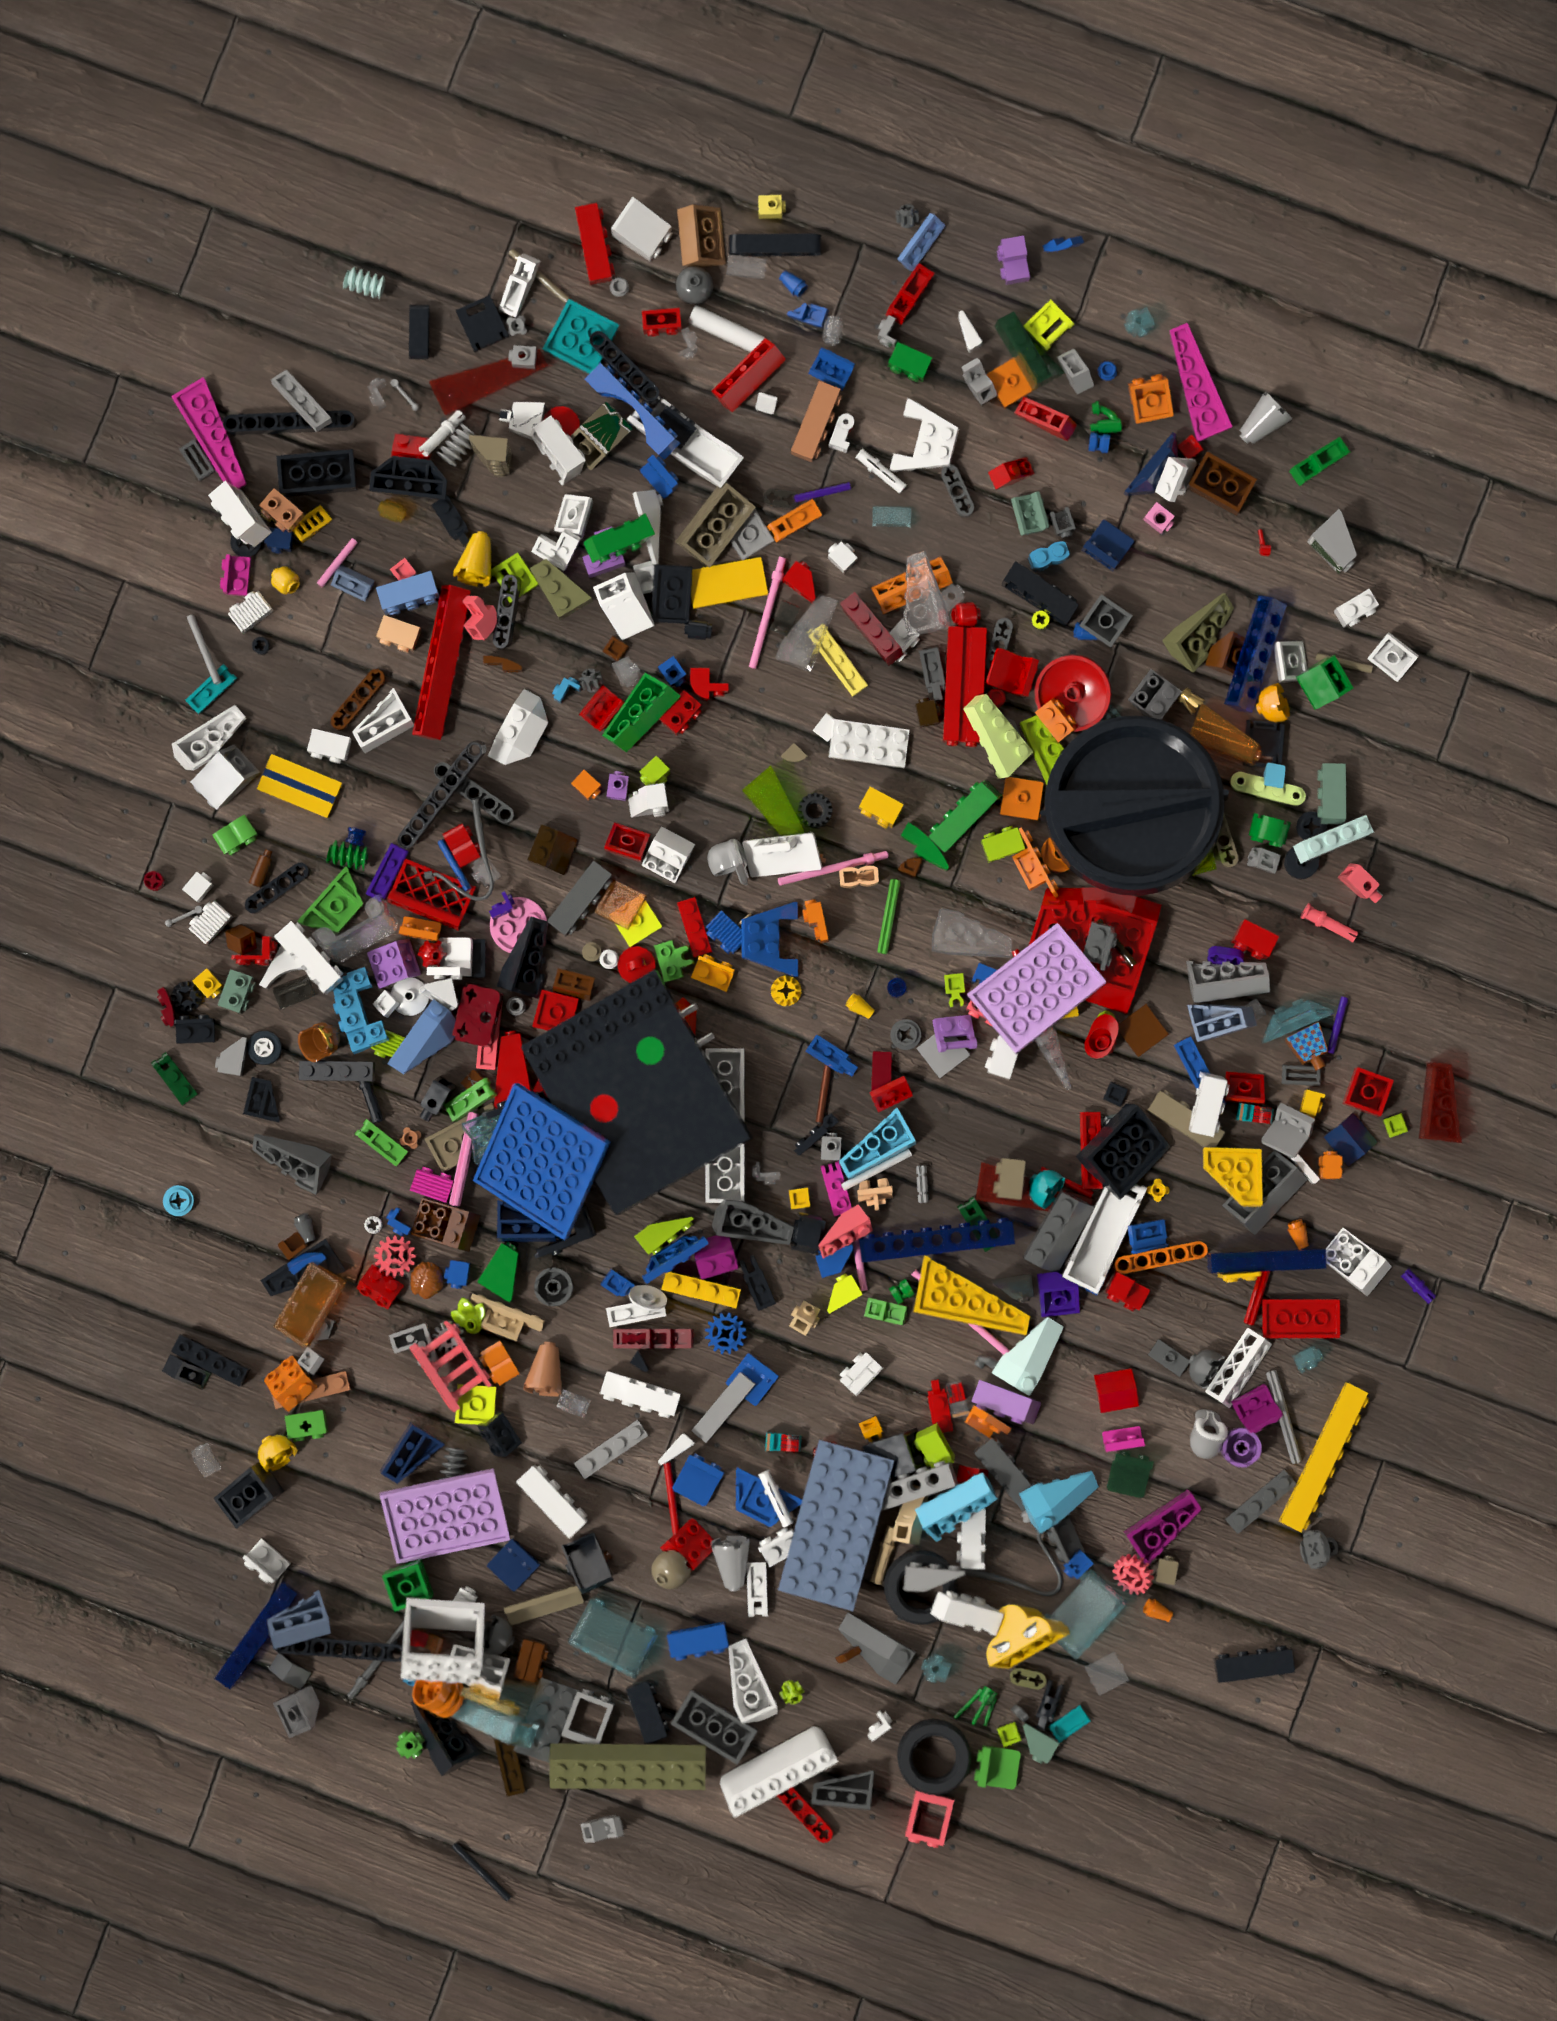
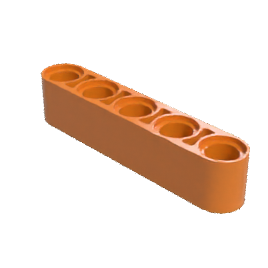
M1196 1241L1121 1256L1114 1261V1269L1120 1274H1126L1201 1259L1207 1255L1208 1248L1204 1242ZM1197 1244L1203 1247V1253L1199 1256L1193 1251L1194 1246ZM1178 1248L1184 1251L1182 1259H1177L1174 1255L1175 1250ZM1158 1252H1163L1166 1256L1163 1263L1156 1261V1254ZM1139 1256H1144L1147 1260L1146 1265L1143 1267L1137 1264ZM1122 1259L1128 1263V1267L1124 1271L1118 1268V1262Z

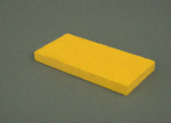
M761 557L692 570L691 600L693 609L768 595Z

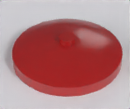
M1065 655L1056 658L1046 665L1036 681L1035 701L1037 708H1041L1052 698L1060 700L1065 707L1063 709L1067 715L1070 714L1076 721L1075 725L1077 728L1073 732L1086 730L1098 723L1106 714L1111 702V684L1107 674L1098 663L1085 656Z

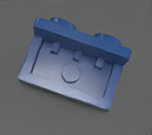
M821 348L808 374L843 391L855 364L830 350Z
M652 455L647 459L648 463L640 469V472L661 497L665 499L678 488L677 480L679 479L672 471L668 472L664 468L666 464L660 457L656 458Z

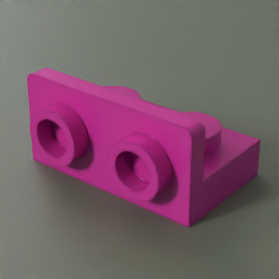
M226 554V559H222V570L225 571L224 578L220 580V589H223L225 595H248L250 557Z
M1139 1426L1102 1432L1106 1452L1145 1446Z

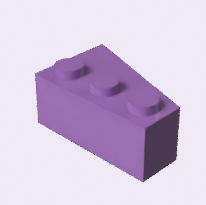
M981 1380L978 1382L972 1402L977 1404L976 1407L981 1410L987 1411L990 1408L995 1410V1415L1003 1418L1005 1415L1011 1416V1421L1021 1425L1023 1421L1034 1424L1041 1402Z

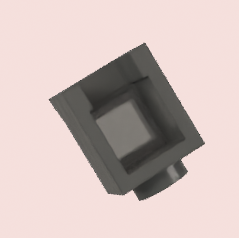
M1069 507L1064 508L1063 511L1051 512L1049 514L1056 537L1066 538L1073 535L1072 532L1075 531V525Z

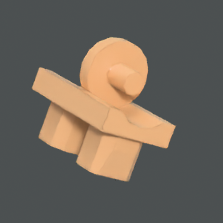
M887 1178L877 1180L878 1188H870V1181L868 1180L859 1183V1190H857L858 1202L866 1201L867 1206L874 1205L875 1211H878L879 1205L886 1204L885 1199L893 1198L892 1186L889 1185Z

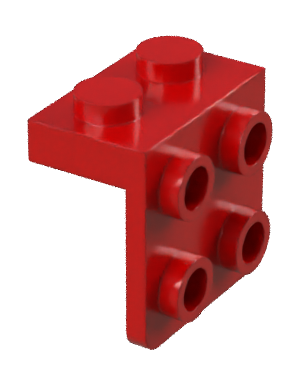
M997 648L986 683L1011 694L1028 697L1032 689L1034 676L1038 670L1039 660L1022 657L1005 649Z
M262 936V956L231 955V959L239 965H250V962H255L258 965L268 966L269 962L273 961L275 954L278 952V943L270 936Z
M691 1518L660 1549L664 1552L674 1550L680 1553L687 1560V1568L693 1571L712 1552L711 1542L714 1539L694 1518Z

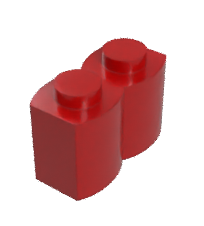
M462 823L442 834L460 868L481 858L480 847L477 842H472L470 837L473 834L468 825L464 827Z

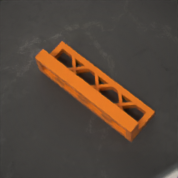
M938 557L871 587L882 613L885 614L953 584L945 563L941 557ZM937 565H940V566H941V568H939V569L931 570L933 567H935V566H937ZM917 574H923L919 578H914ZM901 581L905 582V584L901 586L897 585V583ZM888 589L887 592L879 595V591Z

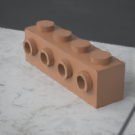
M822 381L818 382L791 449V455L812 462L814 458H818L821 448L818 446L821 440L825 441L828 430L825 429L828 423H832L835 416L833 409L835 405L839 406L842 399L839 388Z

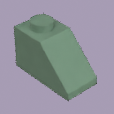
M1024 1723L1023 1729L1030 1754L1033 1755L1032 1759L1040 1764L1043 1761L1048 1764L1059 1742L1031 1725Z

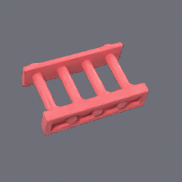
M445 1321L444 1324L448 1331L425 1347L422 1346L420 1348L415 1343L409 1349L448 1408L455 1412L460 1409L457 1404L458 1398L481 1382L488 1388L491 1384L488 1381L490 1378L489 1374L484 1368L481 1370L460 1338L459 1334L461 1332L455 1324L451 1325L448 1321ZM453 1337L458 1345L437 1361L430 1363L427 1358L429 1353ZM463 1352L467 1361L447 1376L440 1377L437 1373L439 1368ZM473 1367L477 1376L455 1392H449L447 1389L449 1383Z

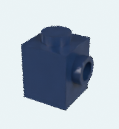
M269 527L272 533L264 539L268 549H271L272 553L282 554L283 551L292 552L294 532L291 531L289 533L286 530L282 532L279 528Z

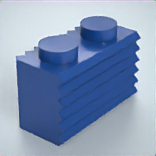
M721 910L706 926L708 930L706 934L714 941L718 939L722 943L720 947L727 954L730 952L735 954L742 946V929Z

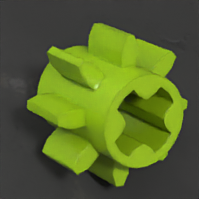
M789 1680L782 1685V1691L779 1694L785 1704L789 1702L794 1705L802 1700L801 1694L805 1691L798 1681Z

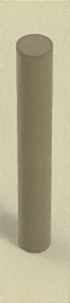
M1317 653L1315 660L1321 661L1330 656ZM1337 658L1342 667L1370 674L1372 672L1373 666Z

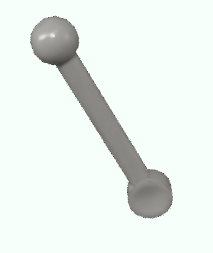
M396 379L391 380V385L396 387L412 405V409L417 411L419 405L414 403L404 392Z
M196 906L194 910L172 920L168 919L165 921V925L171 927L173 923L195 913L200 914L202 907Z

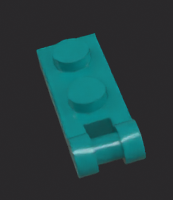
M225 664L217 669L219 677L223 676L226 679L223 683L214 685L210 676L185 700L198 714L202 713L238 679L228 671V667Z

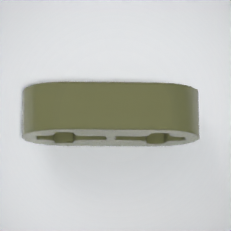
M1016 1667L1009 1674L1011 1682L1017 1686L1041 1689L1046 1684L1044 1674L1039 1671ZM1021 1671V1675L1027 1678L1026 1680L1020 1679L1019 1682H1016L1013 1674ZM1037 1675H1040V1679L1043 1681L1038 1683V1686H1035L1034 1681H1030L1029 1677L1036 1678Z

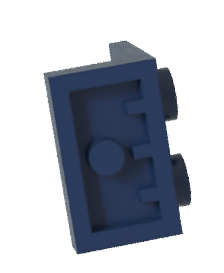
M1102 520L1093 535L1083 546L1082 551L1113 572L1134 543V540L1106 520Z
M512 1538L487 1564V1567L514 1592L538 1568L540 1563Z

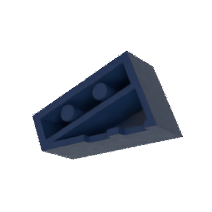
M497 1200L498 1242H556V1235L511 1205Z
M410 1422L380 1469V1473L398 1484L445 1444L437 1437Z

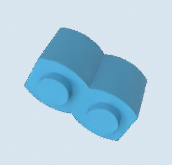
M1060 541L1051 544L1048 548H1039L1029 554L1028 560L1032 571H1041L1049 567L1050 564L1058 565L1065 562L1070 554L1066 543Z

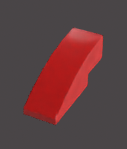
M918 263L889 306L886 315L896 318L895 321L902 325L934 276V272Z

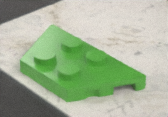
M346 866L299 918L297 922L300 925L339 934L361 909L363 902Z

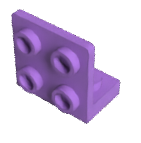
M410 939L398 940L367 953L378 988L421 975Z

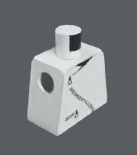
M514 402L512 411L501 409L499 420L510 422V432L533 440L530 434L532 428L543 421L545 403Z

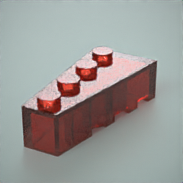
M1427 1063L1419 1139L1462 1143L1456 1109L1457 1101L1454 1094L1455 1086L1452 1064Z

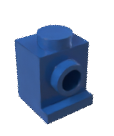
M674 656L658 666V670L671 687L675 685L677 688L686 682L684 678L687 677V674ZM676 671L677 676L671 677L670 673Z
M979 963L971 982L975 983L978 980L980 981L979 984H981L997 970Z

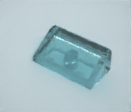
M873 506L872 526L910 527L911 508Z

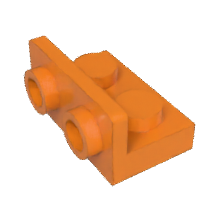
M1052 698L1035 713L1054 738L1060 742L1077 728L1075 725L1076 721L1070 714L1067 715L1063 710L1065 707L1060 700Z
M405 916L402 926H400L399 934L436 942L439 940L441 923Z
M976 1406L972 1408L965 1420L966 1424L989 1438L993 1432L997 1434L1003 1432L1008 1435L1011 1430L1010 1427Z

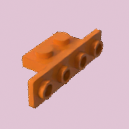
M1022 827L1019 828L1028 847L1012 856L1019 872L1030 891L1047 883L1056 898L1059 896L1056 892L1059 888L1055 880H1050L1047 874L1050 871L1046 863H1041L1039 859L1042 857L1037 846L1033 848L1031 844L1033 838L1029 831L1025 832Z

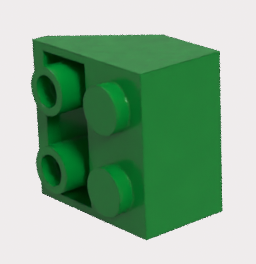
M1335 655L1322 659L1296 676L1314 710L1338 699L1353 689Z

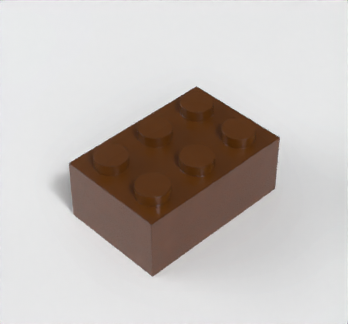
M1206 452L1187 489L1237 516L1257 479L1213 454Z

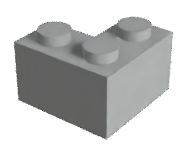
M427 1323L389 1335L394 1354L408 1350L415 1343L421 1348L433 1341ZM436 1349L430 1352L427 1357L430 1362L439 1359Z

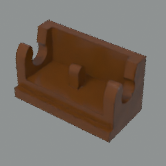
M558 968L553 984V992L590 1001L595 978Z

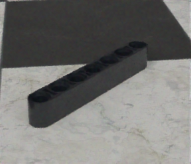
M347 410L325 411L333 420L330 425L325 426L318 432L352 430L356 425V419L352 412ZM298 412L228 415L223 420V427L230 435L316 432L311 426L304 425L305 419ZM344 417H351L352 420L349 424H342ZM273 419L275 420V425L271 428L266 427V422ZM287 419L294 420V424L291 427L285 426ZM250 420L256 421L254 428L247 427V423ZM236 421L237 426L234 429H229V422Z
M475 740L464 748L399 834L397 841L400 847L408 849L417 844L484 756L486 745L483 741ZM473 745H477L480 748L479 754H475L472 751ZM461 760L468 762V769L461 767ZM450 775L456 776V784L450 782ZM439 790H443L445 792V799H441L438 796ZM428 804L434 807L433 814L427 811ZM417 819L422 821V829L417 828L415 824ZM405 834L410 835L412 838L411 844L405 842Z
M312 1638L304 1641L306 1648L303 1651L298 1649V1643L287 1645L283 1650L280 1648L274 1649L278 1653L400 1662L402 1661V1654L397 1659L393 1656V1650L397 1647L402 1652L403 1645ZM319 1642H323L325 1645V1650L322 1653L316 1649ZM338 1643L344 1646L342 1654H338L335 1650ZM357 1645L363 1647V1653L360 1656L354 1650ZM377 1646L382 1649L380 1657L374 1655V1648Z

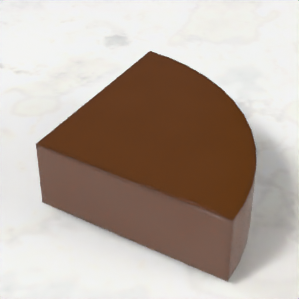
M910 858L904 861L899 866L898 871L916 877L922 858Z
M856 1646L835 1657V1659L841 1664L859 1655L861 1650L859 1646Z

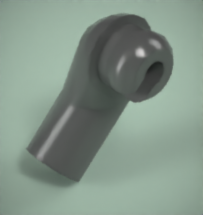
M983 1355L978 1356V1359L975 1361V1365L980 1369H983L986 1364L994 1370L998 1363L993 1357Z

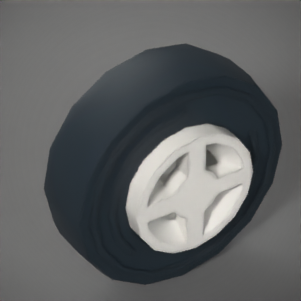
M259 1031L249 1039L247 1052L255 1063L269 1065L280 1057L282 1044L274 1033Z

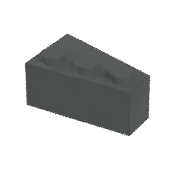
M874 1770L815 1783L813 1785L811 1805L869 1811Z

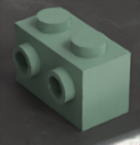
M230 969L218 1006L242 1014V1011H246L249 1000H247L248 994L253 992L256 984L253 981L254 977Z

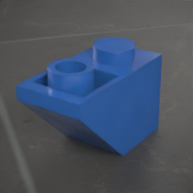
M845 1246L825 1258H822L821 1252L818 1251L819 1255L815 1257L821 1277L824 1278L840 1273L853 1250V1246Z

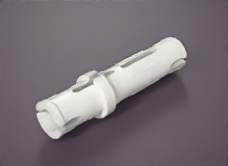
M456 410L419 447L420 452L424 450L422 453L424 456L428 457L449 434L455 432V428L465 420L464 415L460 417L462 412Z
M864 449L855 457L868 467V471H873L899 494L907 486L906 483L902 482L883 466L878 458L875 459Z
M770 1470L758 1474L765 1488L764 1492L766 1495L768 1494L782 1527L792 1524L794 1521L780 1495L779 1486L775 1484L770 1474Z

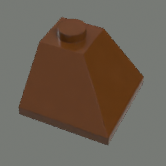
M1231 631L1210 648L1205 665L1215 671L1245 680L1256 643Z

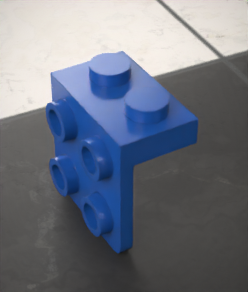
M694 1454V1456L689 1455L673 1485V1491L701 1506H706L724 1472L721 1471L722 1467L714 1463L708 1465L704 1462L705 1458Z

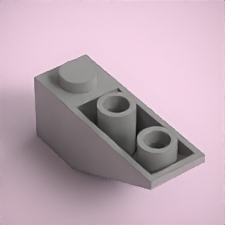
M910 1562V1566L905 1568L904 1590L925 1592L964 1575L965 1572L960 1570L961 1567L949 1566V1569H941V1565L937 1564L922 1567V1563Z

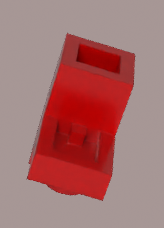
M690 668L691 687L699 698L709 701L710 693H713V696L723 697L725 693H729V683H710V668Z

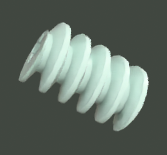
M353 267L351 271L347 270L343 289H347L349 286L350 291L357 289L359 294L364 290L365 296H368L371 292L372 298H376L378 295L380 300L385 286V276L378 280L376 273L371 278L370 271L364 276L363 269L356 273V267Z

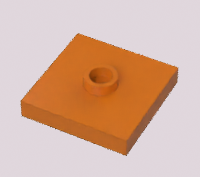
M1018 356L986 374L993 383L997 397L1004 408L1037 389Z
M1006 777L1000 815L1038 821L1044 782Z

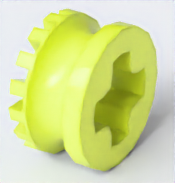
M1038 611L1032 617V624L1035 628L1043 629L1049 623V616L1044 611ZM1037 615L1045 617L1043 625L1036 623Z

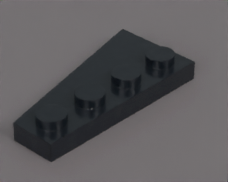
M327 1239L304 1252L323 1253L326 1259L315 1268L308 1263L293 1275L288 1265L285 1264L260 1280L270 1297L346 1272Z

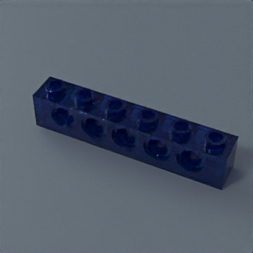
M1258 596L1224 702L1225 705L1237 711L1253 712L1287 606L1283 602L1273 597Z
M284 1581L279 1585L214 1678L229 1690L234 1687L270 1635L267 1620L289 1608L300 1593Z

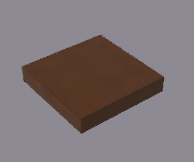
M1147 1004L1118 1024V1032L1137 1057L1169 1035Z

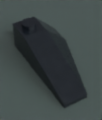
M530 917L502 967L497 987L539 999L545 974H542L543 963H545L543 947L546 945L547 921Z
M414 1700L411 1702L431 1760L441 1776L456 1771L481 1754L471 1737L467 1733L463 1734L456 1727L457 1723L453 1720L450 1721L448 1718L439 1717L429 1710H425L418 1706Z

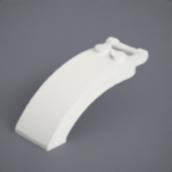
M653 391L647 394V397L650 399L656 396V393ZM661 398L651 414L654 417L659 416L666 405L670 407L671 404ZM635 411L626 420L646 435L643 423L638 421L640 416ZM680 412L679 415L686 419V416ZM695 424L697 430L681 450L675 448L670 455L721 488L744 457Z
M1135 1184L1131 1191L1138 1193L1136 1198L1126 1194L1121 1200L1104 1187L1062 1277L1092 1292L1098 1293L1147 1187Z

